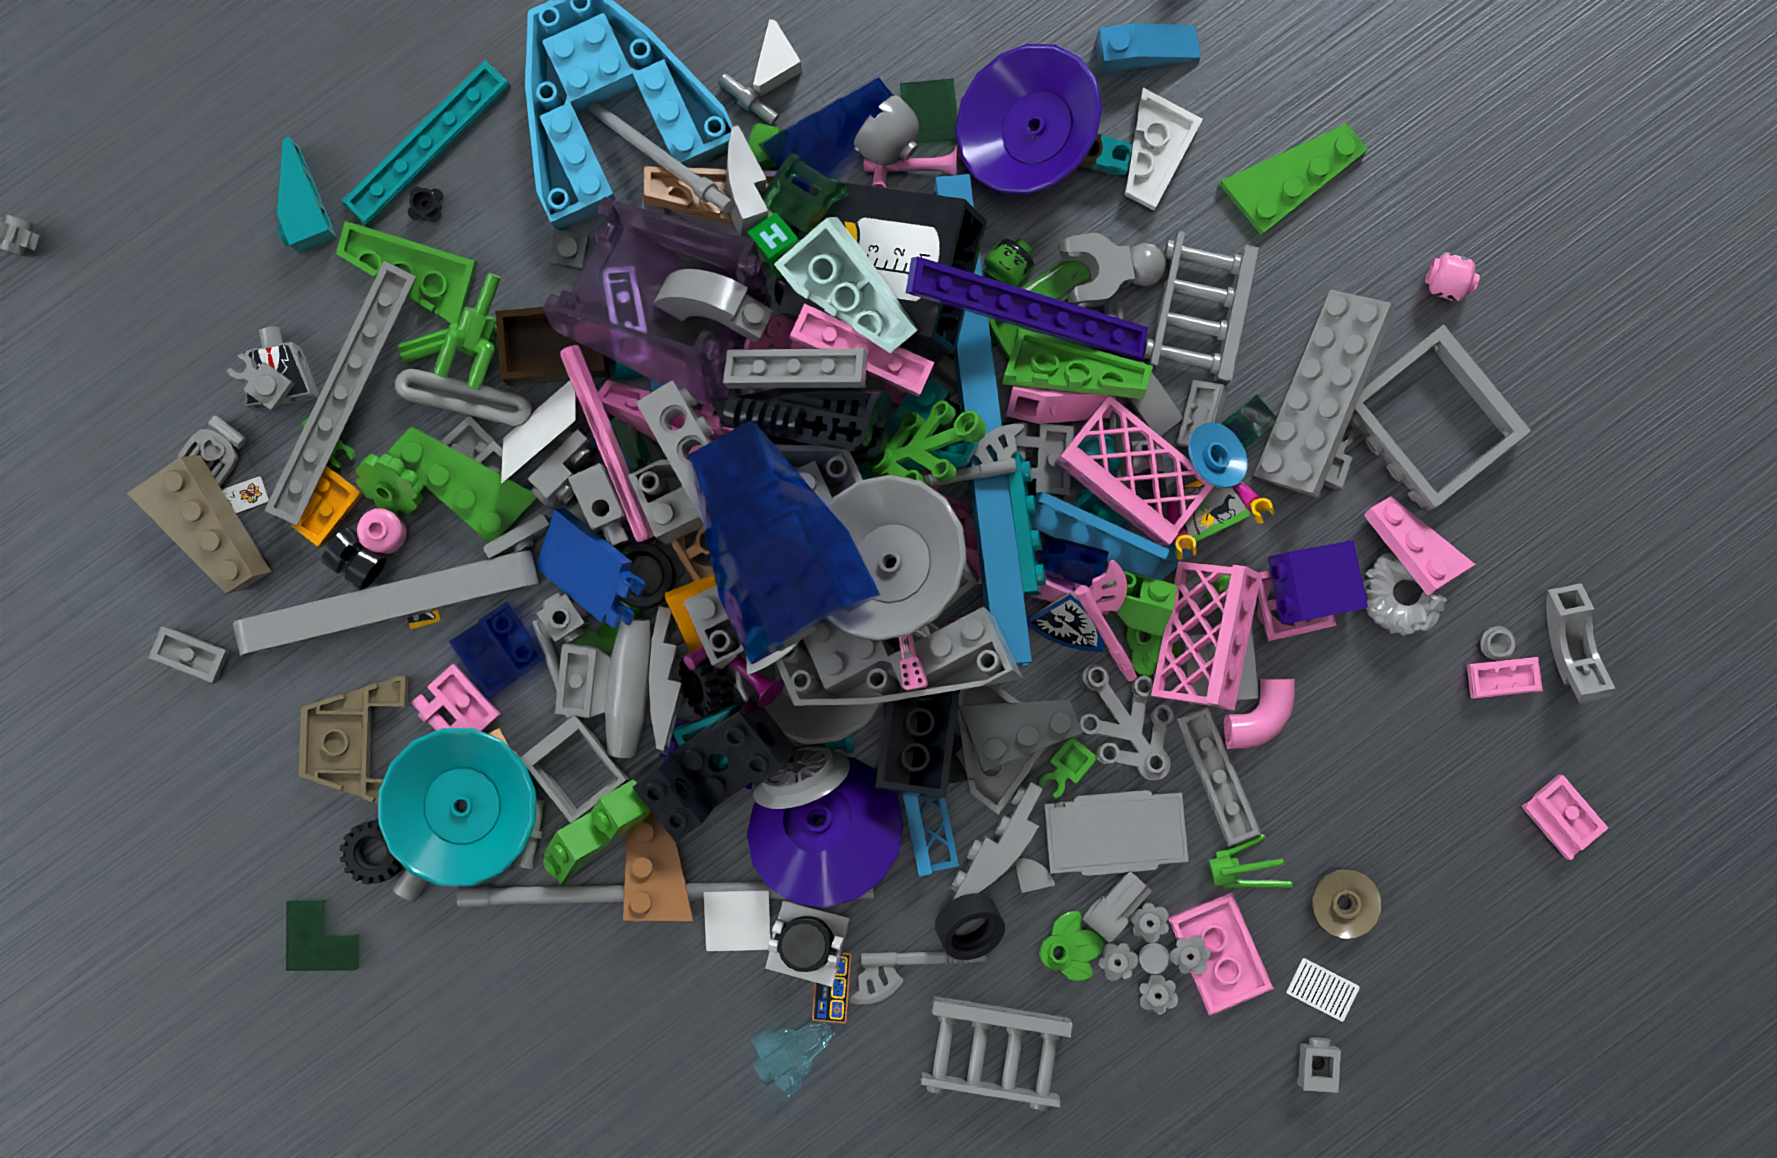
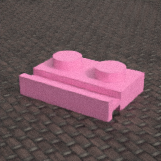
M1558 774L1538 791L1529 802L1521 806L1566 860H1572L1575 854L1580 850H1584L1608 829L1571 783L1561 774Z

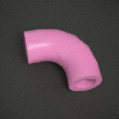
M1260 679V700L1256 709L1247 714H1227L1224 718L1223 737L1227 749H1245L1263 745L1282 732L1292 716L1295 699V679Z

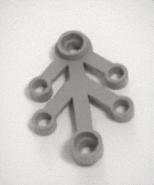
M1091 664L1085 667L1079 675L1080 685L1088 692H1097L1118 724L1101 721L1094 714H1086L1078 720L1083 731L1081 734L1086 736L1098 734L1130 741L1137 753L1122 751L1114 743H1105L1097 749L1096 755L1098 760L1103 764L1119 763L1137 767L1140 775L1150 781L1163 779L1169 773L1171 767L1170 757L1163 747L1166 728L1172 722L1174 713L1167 705H1159L1152 709L1150 718L1153 722L1150 743H1148L1142 734L1147 697L1152 693V679L1147 676H1141L1132 682L1131 691L1133 698L1129 715L1108 684L1109 673L1107 669L1100 664ZM1093 671L1100 673V683H1095L1092 680L1091 675ZM1139 681H1143L1146 683V693H1142L1139 691ZM1159 710H1163L1167 715L1164 722L1160 721L1157 717ZM1085 719H1090L1093 722L1094 727L1092 731L1085 729ZM1105 747L1110 748L1113 752L1111 760L1106 759L1103 755ZM1152 757L1157 758L1159 761L1157 770L1153 769L1150 765Z

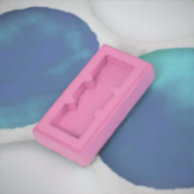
M1538 657L1467 664L1471 699L1543 691Z

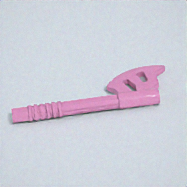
M1111 560L1108 563L1106 573L1094 578L1091 587L1088 588L1086 585L1078 587L1075 590V594L1107 645L1120 671L1124 674L1127 681L1131 682L1138 677V674L1102 614L1103 611L1107 610L1118 611L1124 602L1127 592L1126 576L1120 565ZM1112 581H1115V582H1116L1115 584L1103 586V585H1105V584H1107V583H1110V582H1112ZM1111 595H1114V596L1111 597V598H1106V599L1098 600V599H1100L1102 596H1111Z

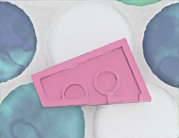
M1392 496L1371 507L1364 514L1368 522L1428 596L1476 565Z

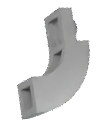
M683 269L668 275L653 305L682 322L690 316H702L713 319L754 343L760 339L774 311L745 294L748 287L713 272L698 269Z
M1582 583L1548 590L1546 602L1547 625L1554 659L1564 685H1571L1579 704L1614 697L1616 689L1596 647L1593 633L1595 609Z

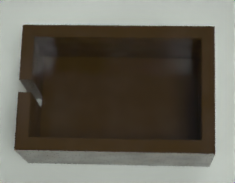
M599 302L495 311L501 380L508 386L569 381L570 378L560 352L566 347L573 345L580 347L592 378L610 377L608 346L603 341L607 340L604 308Z

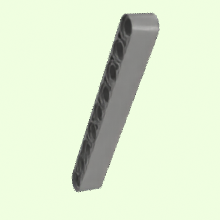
M522 551L264 613L232 623L240 656H248L539 585L532 551Z

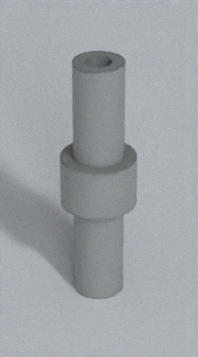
M726 73L720 78L718 85L738 99V105L747 112L752 110L770 125L776 122L779 114L759 99L760 95L750 87L744 88Z

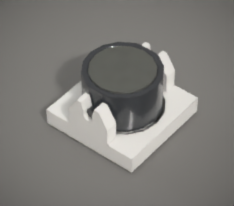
M783 900L779 917L772 929V938L768 944V951L770 952L765 969L832 987L850 918Z

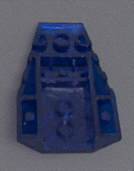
M752 419L689 454L719 599L751 664L784 648L782 641L841 609L850 612L881 595L849 530L832 513L825 502L805 482V479L792 467L784 455Z

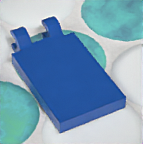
M566 508L554 509L535 568L601 623L606 622L611 627L618 628L621 620L626 625H631L635 612L630 607L621 603L619 598L620 596L625 599L629 598L631 591L637 596H641L645 587V582L629 571L632 561L596 532L592 531L591 528Z

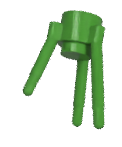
M1264 834L1248 839L1227 850L1215 852L1216 858L1209 860L1211 876L1215 887L1223 885V889L1234 887L1291 888L1293 883L1280 880H1235L1242 878L1241 873L1284 865L1283 859L1239 865L1237 857L1230 858L1265 840L1266 836Z

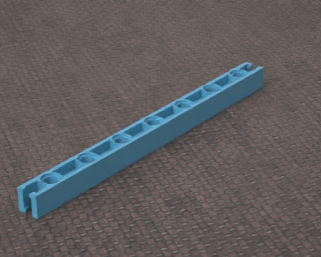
M970 174L935 178L933 195L966 199L974 207ZM979 252L974 274L983 276ZM965 311L956 352L953 354L960 413L968 410L975 411L985 421L987 434L1002 426L989 322L987 317ZM1002 437L999 439L1002 447L1005 448L1004 439ZM991 447L987 448L993 462L998 461L995 451ZM972 456L967 464V468L979 466L981 464L980 460ZM1008 474L969 480L984 606L995 617L1018 668L1028 667V663L1032 662Z

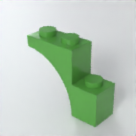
M634 779L599 798L590 813L555 833L542 857L546 871L550 876L556 877L560 884L573 878L576 872L594 855L646 819L650 809L632 788L636 783Z

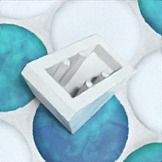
M770 19L753 82L754 91L760 96L802 72L801 61L778 23Z

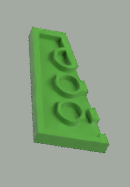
M1346 123L1223 179L1219 185L1262 236L1365 154L1368 148Z
M1020 328L1002 384L1144 399L1153 366Z

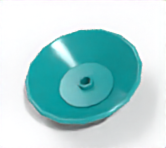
M441 728L413 740L390 763L378 791V825L389 852L411 875L440 887H472L501 875L524 852L536 823V790L524 761L503 740L474 728ZM460 799L465 800L468 805L465 812H460L457 809V802Z

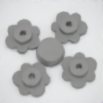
M1147 902L1143 905L1142 909L1137 908L1130 915L1131 922L1135 925L1133 933L1136 936H1143L1145 941L1150 943L1141 949L1139 958L1136 953L1129 952L1130 947L1126 943H1120L1118 946L1115 943H1107L1104 945L1102 950L1103 956L1100 957L1098 964L1102 969H1105V976L1108 980L1117 981L1120 977L1129 979L1132 976V969L1137 967L1139 963L1144 971L1153 974L1148 982L1140 985V992L1143 994L1140 998V1005L1145 1010L1154 1009L1155 1013L1163 1014L1166 1008L1171 1009L1178 1004V996L1174 992L1176 988L1175 983L1171 980L1165 981V978L1159 973L1167 969L1171 960L1175 965H1179V970L1183 974H1188L1190 971L1195 974H1202L1207 968L1206 960L1210 958L1211 953L1208 948H1204L1203 939L1200 936L1194 935L1188 940L1186 938H1179L1176 942L1177 948H1174L1169 955L1164 946L1155 943L1159 940L1160 934H1166L1169 930V926L1166 923L1169 917L1168 911L1161 906L1155 908L1152 903ZM1151 920L1153 925H1148L1147 921ZM1191 953L1194 957L1188 958L1187 955ZM1115 960H1120L1121 964H1116ZM1160 993L1162 996L1156 997L1155 994Z

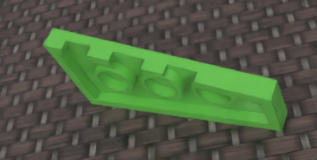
M347 221L344 222L336 252L337 255L373 277L377 276L384 261L416 276L407 296L431 312L440 315L451 324L459 322L463 308L466 307L478 261Z
M410 426L387 451L393 458L400 459L406 469L414 471L425 487L488 543L499 538L537 498L530 489L512 481L510 478L501 484L500 473L454 450L413 426Z

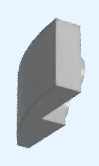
M1152 372L1144 399L1125 397L1135 409L1136 417L1159 436H1163L1183 420L1177 407Z

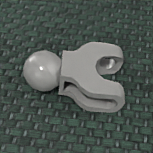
M1099 233L1067 237L1058 244L1060 256L1064 261L1081 262L1088 267L1091 273L1090 283L1076 286L1067 296L1068 303L1087 309L1103 306L1118 289L1127 288L1131 282L1145 287L1155 284L1162 278L1165 272L1166 259L1162 251L1153 244L1141 243L1131 248L1129 246H1117Z

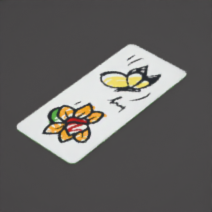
M256 477L222 490L236 513L269 501L261 477Z

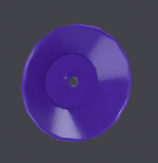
M1027 43L1001 53L976 74L961 99L955 128L960 158L975 180L998 193L1029 195L1057 185L1079 167L1098 135L1103 106L1097 78L1080 56L1057 44ZM1040 123L1039 129L1033 131L1034 126Z
M847 757L850 762V769L846 778L834 790L815 801L786 809L766 808L757 802L753 805L747 831L752 864L769 889L794 904L827 908L857 900L883 880L899 855L904 822L897 794L873 791L875 769L856 758ZM817 819H826L824 825L820 827L815 826Z

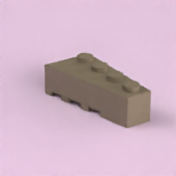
M201 455L179 457L127 492L226 594L245 590L272 572Z

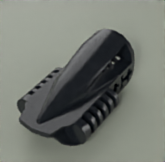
M773 388L734 397L711 396V404L719 416V426L734 429L737 436L744 441L766 445H818L848 450L853 459L868 462L880 459L887 447L892 420L891 398L887 391L869 388ZM872 439L876 442L875 448H869L867 453L865 448L869 445Z

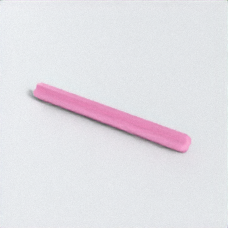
M578 345L566 347L560 352V356L633 536L637 542L646 541L655 535L628 477L631 472L584 356Z

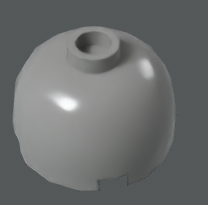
M894 95L879 106L883 112L875 119L870 115L854 140L855 149L874 164L882 166L894 164L901 158L907 161L918 148V144L915 143L919 135L918 118L906 102L899 96Z

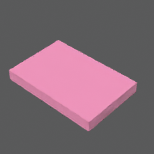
M1227 892L1168 918L1176 940L1179 938H1186L1188 940L1191 936L1197 935L1203 939L1204 948L1210 950L1211 956L1206 960V970L1202 974H1195L1190 971L1209 1016L1274 989L1232 892ZM1191 953L1187 955L1188 958L1194 957Z

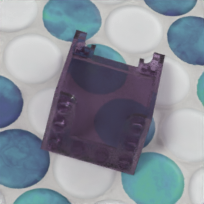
M604 197L596 211L598 215L606 217L607 223L603 225L602 231L595 229L593 236L597 245L571 292L562 290L560 296L550 294L543 307L552 329L662 385L673 380L681 388L687 386L696 402L715 410L711 404V396L726 397L729 388L723 383L727 350H744L747 338L726 325L707 317L690 316L682 322L653 305L668 275L678 270L698 269L713 272L748 287L745 294L770 308L771 296L768 294L766 277L763 274L761 257L758 255L755 240Z

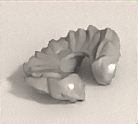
M1392 552L1380 556L1377 559V563L1373 564V568L1364 575L1366 580L1363 582L1368 605V608L1365 609L1368 610V615L1373 618L1374 623L1381 625L1383 629L1390 630V634L1401 633L1404 636L1421 630L1427 632L1437 623L1440 613L1445 610L1447 599L1441 596L1440 590L1429 596L1423 592L1419 601L1410 606L1402 605L1395 600L1393 589L1397 583L1401 581L1417 582Z

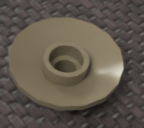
M1352 869L1337 870L1326 875L1317 885L1312 897L1313 913L1318 924L1327 933L1341 939L1358 938L1368 933L1377 924L1382 911L1381 895L1376 884L1365 874ZM1342 897H1348L1350 901L1346 909L1339 907V900Z

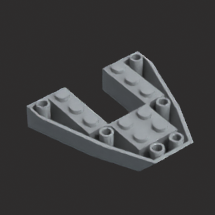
M762 445L724 451L731 463L726 467L732 478L738 476L746 488L748 495L743 498L747 505L756 502L771 537L782 552L783 556L779 557L778 560L784 570L791 569L800 584V587L795 589L800 597L807 590L804 553L812 524L833 497L856 482L863 480L850 451L818 445ZM701 454L690 455L688 458L690 461L698 459ZM668 459L658 460L628 475L655 538L668 544L705 526ZM713 475L707 479L705 484L706 491H712L718 486L719 475ZM736 505L726 507L722 517L736 511ZM764 566L758 570L756 575L758 583H765L770 579L772 574L770 566ZM734 577L684 601L711 665L721 670L764 632ZM780 597L774 604L776 615H781L789 608L787 597Z
M809 591L802 601L807 599L814 608L818 618L813 620L818 630L801 639L790 652L776 661L794 706L876 704L1024 679L995 617L982 607L914 643L916 657H919L928 686L907 691L903 688L899 662L902 660L901 650L895 653L889 639L877 641L845 633L821 614Z

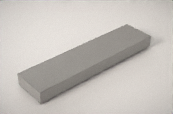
M1206 706L1176 718L1227 846L1231 847L1261 835L1210 707Z

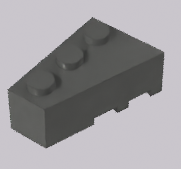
M1070 700L958 705L983 771L1083 733Z

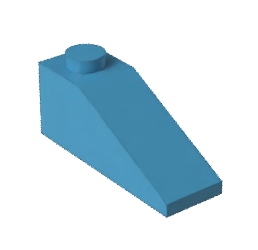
M1130 23L1099 28L1095 40L1100 74L1195 61L1201 58L1196 25Z

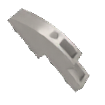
M1029 781L1025 787L1019 785L1011 800L1015 807L1010 817L1004 815L994 834L999 836L998 840L994 841L985 835L981 842L975 839L966 856L971 861L965 873L959 870L950 886V889L955 891L952 896L953 900L962 895L979 893L1004 874L1018 859L1039 828L1037 824L1028 820V817L1043 788Z

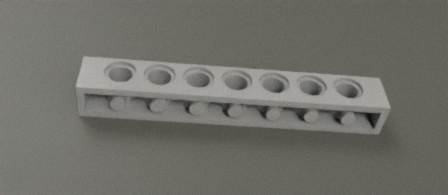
M671 380L636 401L773 648L781 652L818 630L813 620L818 618L814 608L807 599L804 601L800 599L795 590L800 587L797 578L790 568L783 569L778 560L779 557L783 556L780 548L772 537L766 539L761 530V527L765 525L763 518L755 507H748L743 498L748 495L746 488L738 476L731 477L726 468L731 464L730 460L721 446L714 447L709 438L714 434L713 430L704 416L697 417L692 408L697 405V402L687 386L681 388ZM684 415L685 424L679 430H672L673 420L678 416ZM696 445H702L701 456L696 460L690 461L688 454L691 448ZM713 475H719L718 486L712 491H706L705 484L707 479ZM730 505H736V516L731 521L724 522L722 519L724 509ZM752 535L754 538L752 549L748 552H741L739 549L740 541L745 536ZM764 566H770L772 571L770 579L765 583H758L756 578L758 570ZM780 597H787L789 600L788 610L781 615H776L774 612L776 600Z

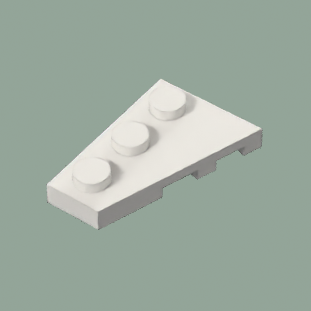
M1143 88L1140 96L1124 195L1155 210L1203 119Z

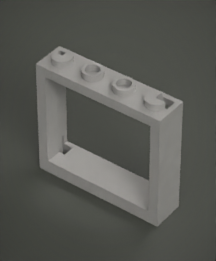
M1444 324L1363 387L1349 421L1353 428H1359L1366 436L1365 443L1375 455L1380 454L1389 464L1386 468L1390 475L1396 481H1402L1410 490L1408 495L1412 502L1416 501L1426 511L1437 508L1531 432L1530 428ZM1430 348L1434 350L1504 436L1502 440L1437 492L1363 403Z

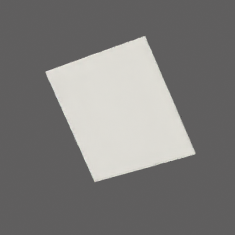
M769 890L704 892L706 951L768 950V944L771 939Z

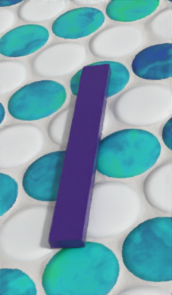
M919 256L911 258L905 292L907 294L1133 361H1143L1148 327Z

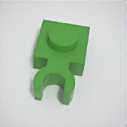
M1075 737L1068 738L1049 759V762L1056 768L1052 772L1042 774L1038 784L1043 786L1047 780L1054 779L1057 782V788L1051 795L1054 798H1058L1064 792L1065 781L1069 778L1076 784L1098 758Z

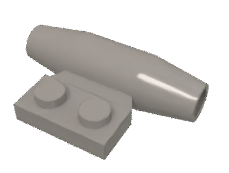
M633 617L631 625H626L621 621L611 656L597 647L566 643L562 645L555 714L590 718L605 712L607 754L612 757H635L646 719L651 655L650 620Z

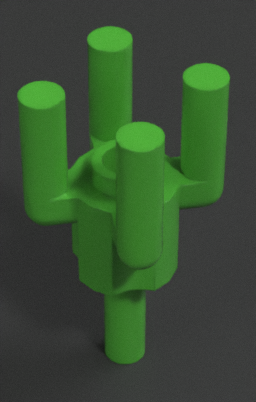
M488 272L476 307H464L459 322L450 324L435 364V375L447 378L458 349L465 354L475 356L467 385L473 389H481L495 350V339L491 335L496 324V318L488 313L501 279L500 276Z

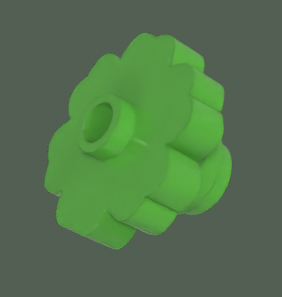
M369 454L356 468V473L359 475L356 484L364 496L374 499L375 504L380 509H387L396 514L399 510L405 514H410L423 500V495L420 493L424 487L414 471L405 468L404 463L400 459L393 458L388 454H382L380 458L374 454Z

